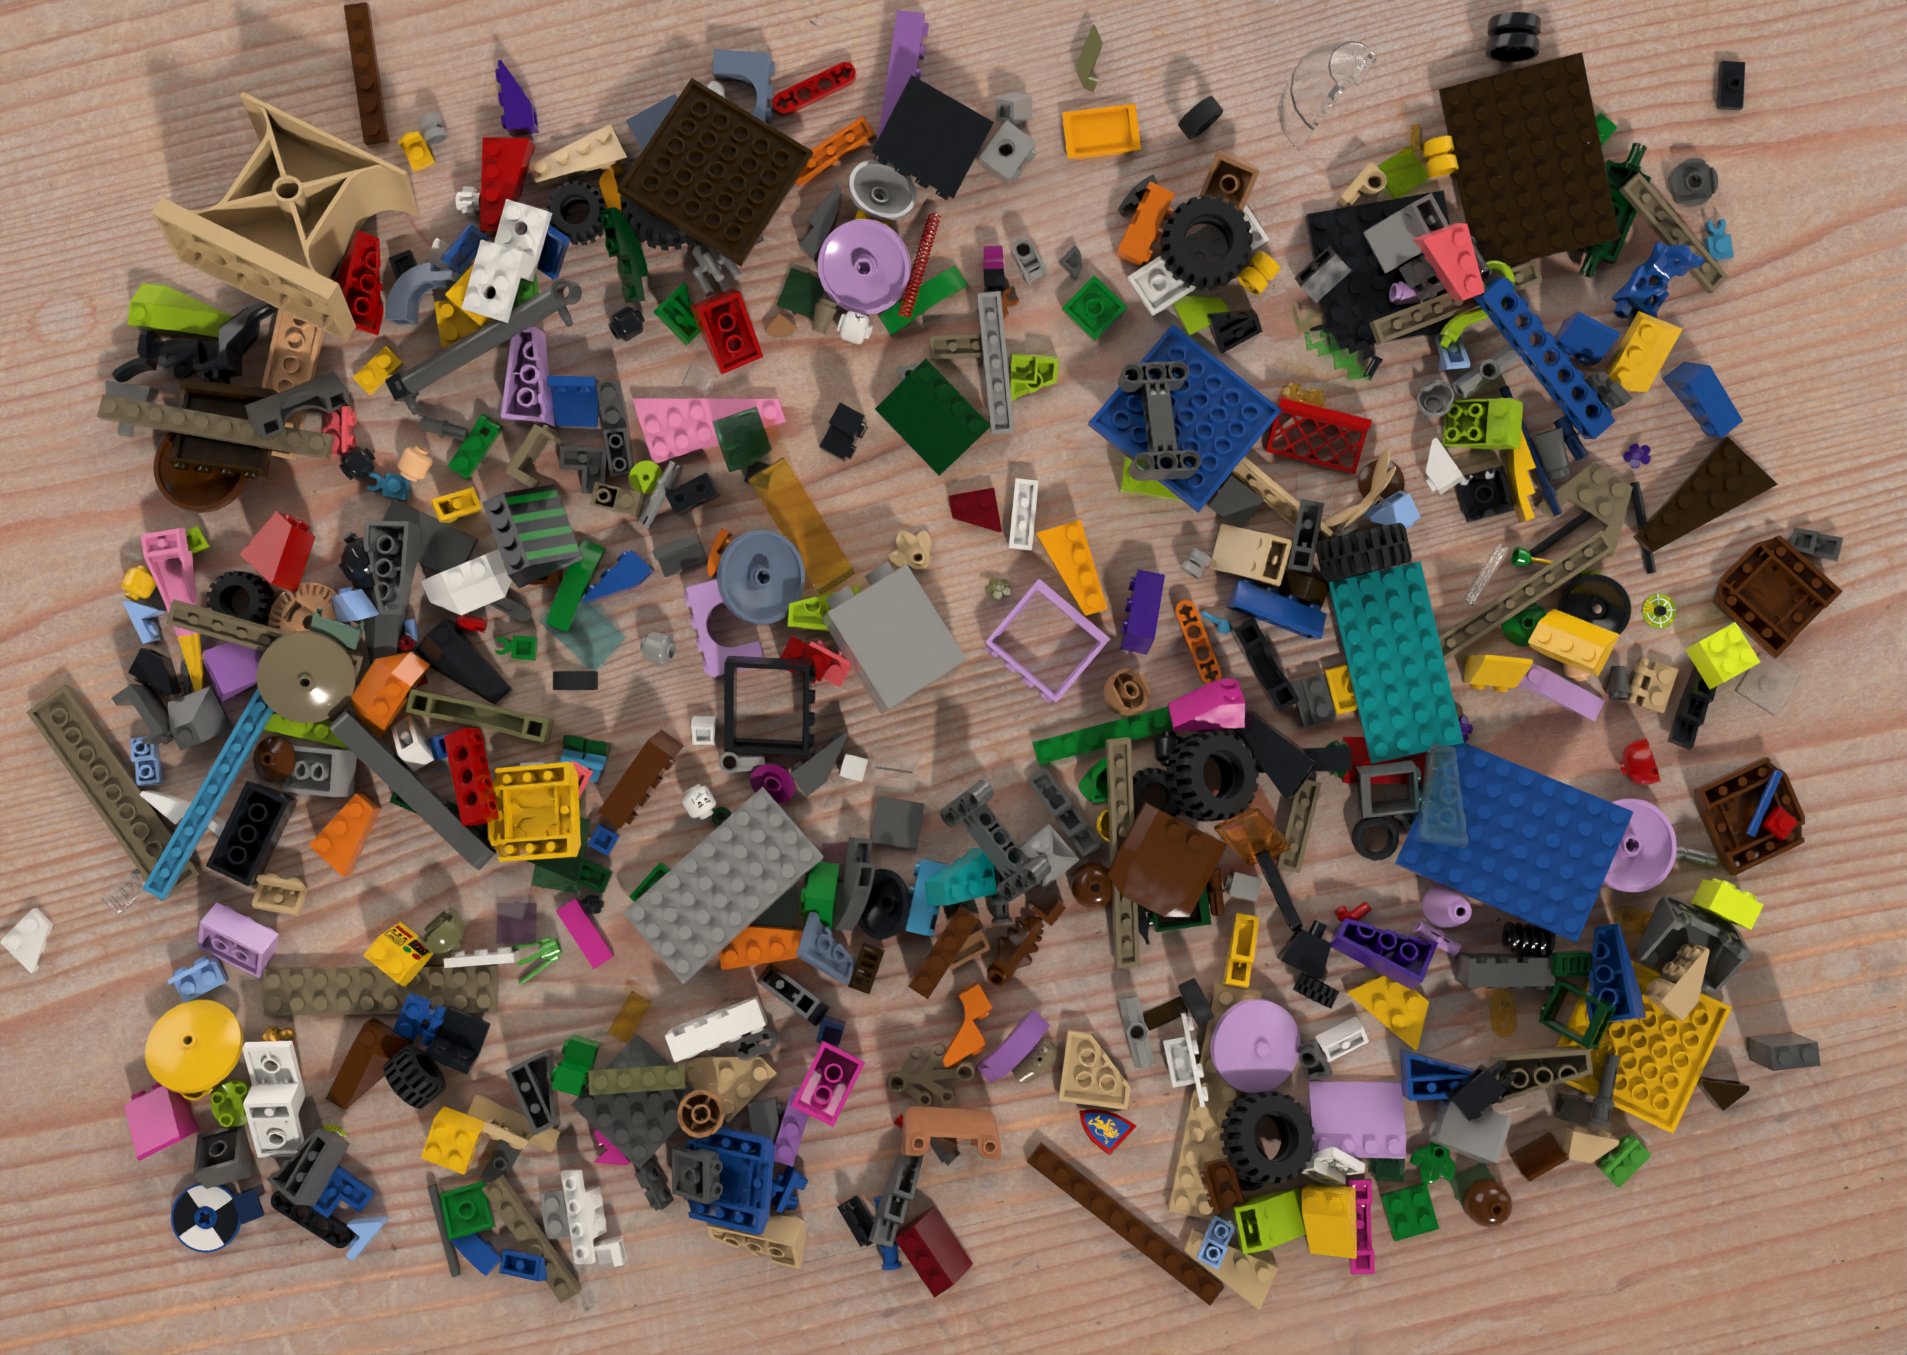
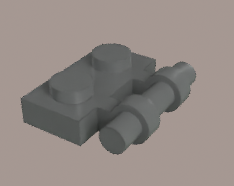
M1425 255L1399 268L1410 289L1418 286L1420 292L1417 293V297L1420 301L1432 299L1438 292L1446 291L1436 276L1437 273L1424 258ZM1432 278L1435 284H1430L1428 280Z
M1596 372L1584 380L1588 386L1593 387L1597 391L1598 399L1602 404L1607 405L1611 410L1626 405L1632 399L1629 393L1617 381L1613 382L1605 372Z

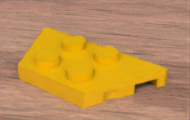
M1382 974L1379 978L1368 980L1365 984L1346 991L1351 998L1415 1051L1418 1049L1429 1001L1416 990H1411Z

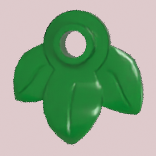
M1430 1142L1427 1147L1417 1148L1410 1157L1409 1162L1411 1164L1420 1166V1177L1425 1185L1434 1183L1440 1176L1447 1181H1451L1455 1174V1163L1449 1157L1450 1149L1434 1142ZM1436 1149H1442V1153L1439 1156H1436Z

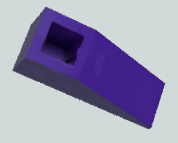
M498 60L499 69H496L495 73L497 82L501 83L502 92H498L500 105L504 107V115H501L503 129H506L511 136L539 133L536 109L502 60Z

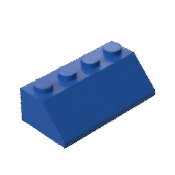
M1247 578L1235 582L1226 606L1227 608L1310 640L1322 638L1327 614L1321 611L1322 607L1312 603H1308L1306 606L1299 603V598L1291 595H1286L1285 598L1278 595V590L1271 587L1259 588L1256 586L1255 581Z

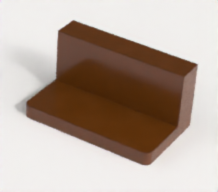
M1055 897L1045 911L1031 900L1027 903L1030 910L1051 926L1066 909L1064 903L1057 897Z
M1550 1132L1510 1154L1520 1175L1529 1182L1569 1160L1568 1155L1561 1150L1553 1134Z

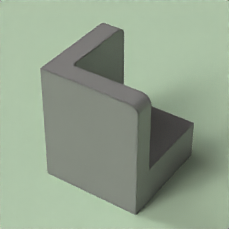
M1011 92L996 98V121L1005 123L1008 120L1013 125H1017L1032 118L1031 95Z

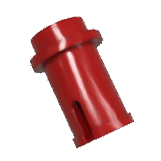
M467 613L463 615L458 614L456 628H460V631L467 629L485 633L487 619L467 616Z

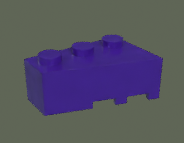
M1138 569L1135 577H1130L1128 590L1131 591V596L1127 598L1124 611L1127 612L1126 619H1123L1121 633H1123L1121 650L1148 654L1155 640L1165 579L1164 574Z

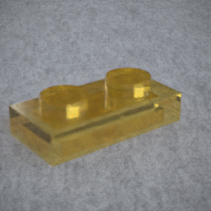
M631 991L610 1026L608 1033L628 1044L652 1002Z

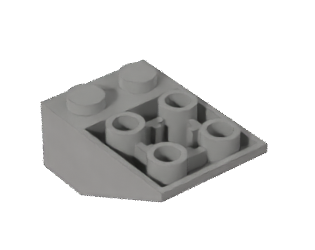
M1430 193L1366 230L1363 234L1386 274L1423 254L1419 246L1412 239L1449 226L1434 196Z

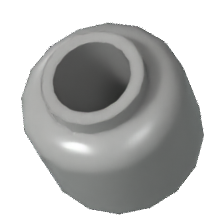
M651 632L642 639L640 650L647 661L663 665L674 659L677 646L671 636Z

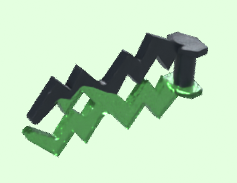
M1327 323L1310 328V331L1321 330L1320 338L1330 336L1331 344L1325 346L1324 340L1312 344L1309 332L1304 333L1307 351L1318 348V357L1332 353L1334 370L1347 366L1348 380L1364 378L1372 381L1377 368L1383 362L1382 358L1374 355L1366 340L1356 345L1354 337L1339 341L1336 326L1328 329ZM1348 345L1349 354L1362 350L1363 361L1371 358L1372 360L1366 371L1362 373V364L1355 367L1354 356L1342 359L1341 348Z

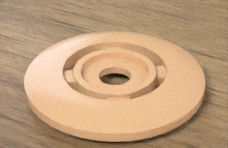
M312 582L300 583L296 593L285 590L275 600L271 608L269 627L289 633L310 631L304 627L303 622L306 617L313 616L317 612L318 607L323 609L321 617L337 621L331 595L338 593L328 586ZM301 604V607L294 612L291 622H289L291 612L297 605ZM349 621V622H341V623H343V624H347V625H350V626H351V621Z

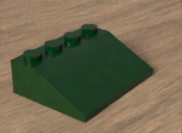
M926 358L875 408L878 414L938 476L991 427Z

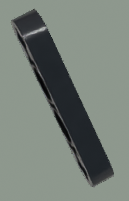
M1266 849L1256 853V860L1288 927L1292 932L1303 927Z
M279 1190L272 1195L271 1205L275 1210L336 1248H344L353 1240L354 1232L347 1227V1224L333 1215L326 1218L307 1205L295 1204L290 1210L289 1207L292 1206V1202L286 1197L285 1200L287 1202L281 1204L280 1196L283 1194ZM298 1206H305L308 1209L307 1217L303 1218L298 1215ZM323 1218L327 1221L328 1227L326 1230H321L317 1227V1219ZM336 1226V1228L333 1230L334 1232L331 1235H329L328 1232H330L332 1228ZM341 1232L345 1233L343 1241L339 1240Z

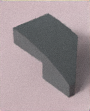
M1154 174L1142 180L1128 193L1118 208L1120 215L1138 207L1140 203L1138 197L1145 194L1150 181L1155 184L1158 183Z

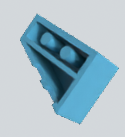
M923 857L921 863L916 862L913 876H917L916 885H911L909 891V898L912 899L906 921V931L931 937L934 936L940 906H927L924 882L943 868H948L949 863Z

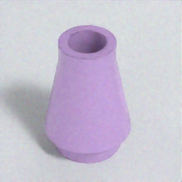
M1401 281L1392 284L1389 299L1396 305L1425 302V300L1420 301L1417 297V293L1420 292L1419 288L1414 287L1410 289L1407 283Z

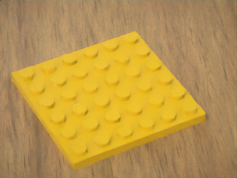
M1631 960L1641 991L1646 1018L1609 1023L1598 1048L1590 1049L1593 1074L1565 1082V1084L1595 1097L1599 1091L1605 1053L1621 1056L1612 1098L1615 1103L1614 1107L1674 1134L1732 1007L1700 993L1697 1005L1683 1021L1665 1014L1643 995L1647 991L1648 984L1652 980L1657 979L1661 974ZM1587 979L1583 988L1586 991H1589L1590 979ZM1579 996L1566 1026L1584 1035L1590 1022L1586 999ZM1561 1035L1556 1047L1580 1044Z

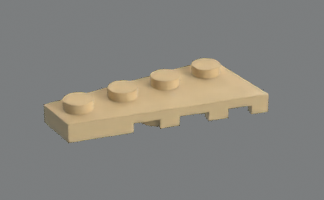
M609 124L528 165L536 184L541 188L566 181L569 176L579 175L581 177L588 175V171L598 168L606 170L610 169L613 164L621 162L624 165L630 162L614 129Z
M1192 1228L1183 1248L1184 1252L1260 1311L1279 1269L1278 1266L1253 1254H1243L1241 1249L1228 1244L1226 1247L1228 1250L1219 1269L1216 1270L1196 1259L1205 1233Z

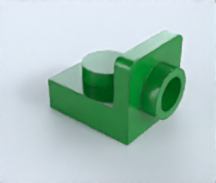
M1600 112L1595 119L1602 147L1618 127Z

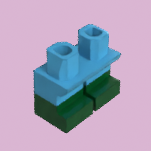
M564 735V747L560 762H572V760L578 762L582 766L593 770L589 781L598 782L601 771L606 769L611 742Z

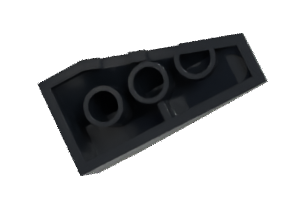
M443 619L426 634L416 649L418 654L431 664L430 667L494 705L512 690L508 683L459 628H456V624L450 619Z

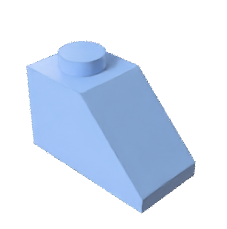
M1399 490L1368 509L1362 515V518L1383 525L1402 523L1405 529L1413 526L1415 521L1421 518L1410 494Z
M352 586L338 589L339 594L331 595L337 621H357L379 615L378 610L362 589L353 590Z

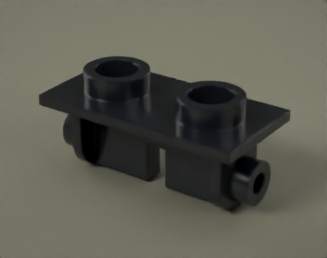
M858 1195L837 1206L860 1247L863 1245L868 1247L873 1244V1242L869 1241L873 1221Z

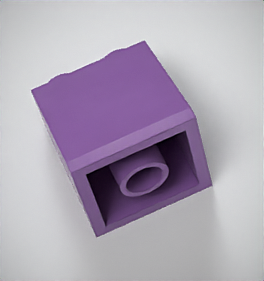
M226 642L203 651L202 662L221 702L227 701L257 686V668L264 653L263 651L232 642Z

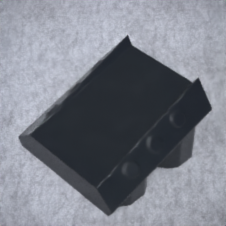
M1503 466L1464 475V480L1457 484L1467 523L1514 511Z

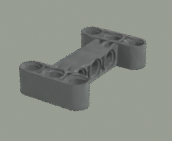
M1183 362L1130 363L1123 368L1118 378V386L1121 390L1125 392H1141L1148 452L1137 454L1129 466V474L1134 480L1187 479L1195 474L1201 464V458L1197 452L1192 450L1177 451L1170 390L1180 389L1189 376V368ZM1172 373L1178 374L1180 379L1175 378ZM1149 374L1155 375L1158 379H1152ZM1126 375H1131L1135 380H1129ZM1183 461L1191 463L1193 468L1185 466ZM1160 463H1166L1170 469L1163 468ZM1137 464H1143L1146 470L1139 469Z
M980 780L940 811L943 822L950 827L962 822L1003 876L1004 880L997 885V892L1003 900L1010 902L1037 885L1050 874L1051 865L1042 856H1037L1029 861L986 804L994 796V792L988 782Z

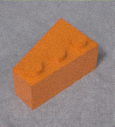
M1151 181L1149 182L1115 256L1138 267H1141L1143 261L1148 263L1154 251L1150 249L1153 240L1158 242L1164 230L1160 228L1163 220L1168 221L1174 209L1170 207L1175 195L1174 192Z
M365 792L356 793L314 838L309 846L342 877L351 875L357 858L363 850L367 836L370 834L382 807Z

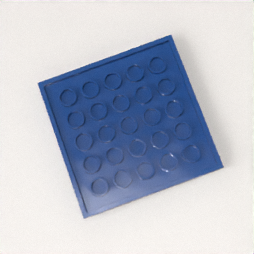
M1172 324L1140 363L1180 361L1189 368V376L1183 386L1178 390H1170L1177 451L1192 450L1200 455L1201 464L1190 478L1157 481L1199 513L1282 409ZM1172 373L1175 378L1180 379L1178 374ZM1149 374L1152 379H1158L1155 375ZM1131 375L1127 377L1129 380H1135ZM1118 387L1089 421L1088 426L1133 461L1137 454L1148 452L1141 392H1125ZM1183 461L1185 466L1193 468L1191 463ZM1160 463L1163 468L1170 469L1166 463ZM1137 464L1143 470H1146V467L1143 464Z

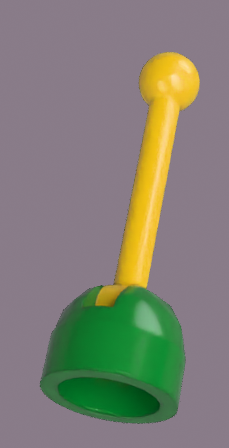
M1516 547L1512 554V564L1515 566H1526L1530 562L1548 565L1553 562L1532 557L1527 549Z

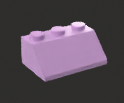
M216 902L200 921L198 948L260 979L263 976V969L267 968L277 948L279 934L271 927H265L255 922L251 917L243 916L235 912L231 907L223 906Z

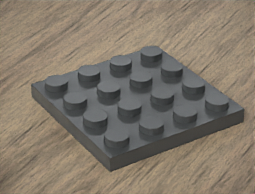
M636 1034L605 1069L669 1065V1063ZM685 1080V1089L589 1095L588 1086L571 1106L640 1169L680 1125L677 1120L679 1103L686 1094L695 1089Z

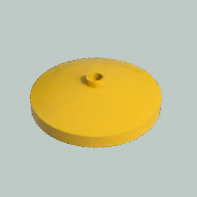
M192 1000L177 1005L156 1022L148 1036L145 1047V1060L150 1074L162 1086L178 1093H196L215 1086L230 1074L241 1056L244 1042L241 1024L227 1007L215 1001Z

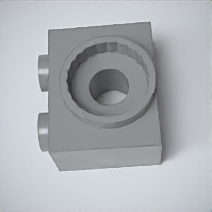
M1006 120L979 156L978 164L1006 185H1009L1012 180L1016 182L1023 172L1021 168L1025 162L1030 163L1037 154V151H1035L1037 142ZM1005 147L1009 148L1012 153L1008 156H1003L999 150Z

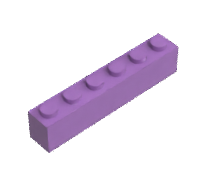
M897 10L878 138L911 75L921 80L922 69L918 68L919 60H924L926 46L922 45L923 37L928 36L929 23L925 22V14Z

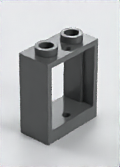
M1412 760L1356 766L1358 810L1363 818L1419 812V803H1422V793L1418 789V782L1421 781L1420 768H1417ZM1406 773L1408 798L1379 802L1371 801L1370 777Z

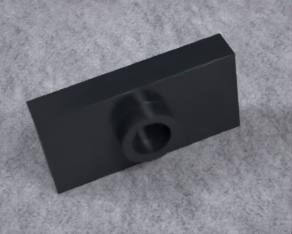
M1721 61L1719 63L1717 109L1741 110L1743 108L1745 62Z

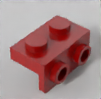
M791 636L780 657L811 659L812 667H816V680L822 682L833 657ZM787 670V671H789V672H791V673L794 674V672H795L796 670Z

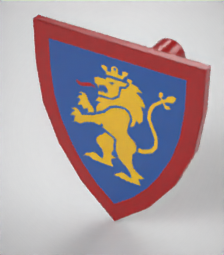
M1095 1109L1079 1111L1080 1121L1086 1135L1095 1145L1109 1155L1137 1127L1120 1115L1108 1111Z

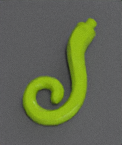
M1500 261L1486 262L1492 272L1497 273L1500 277L1509 279L1515 287L1513 272L1507 264ZM1505 298L1501 301L1503 308L1507 305ZM1481 307L1457 314L1445 324L1439 333L1442 336L1439 345L1447 349L1450 342L1456 343L1467 326L1489 317Z

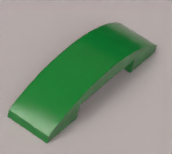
M955 265L920 285L919 292L917 293L918 296L916 297L917 300L914 301L916 304L913 305L914 309H911L913 313H910L912 317H904L901 314L898 317L903 298L878 317L889 334L893 336L911 324V321L947 297L950 298L967 287L968 283Z
M585 539L579 547L583 559L569 565L546 621V624L567 633L577 614V607L595 569L597 570L606 551V548Z

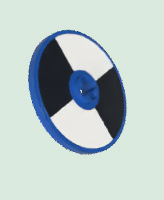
M196 1183L185 1189L177 1197L171 1212L172 1228L179 1241L189 1249L203 1253L218 1251L231 1243L241 1228V1221L232 1200L236 1195L224 1185L206 1189L201 1183ZM209 1213L211 1217L209 1220L204 1221L202 1217Z

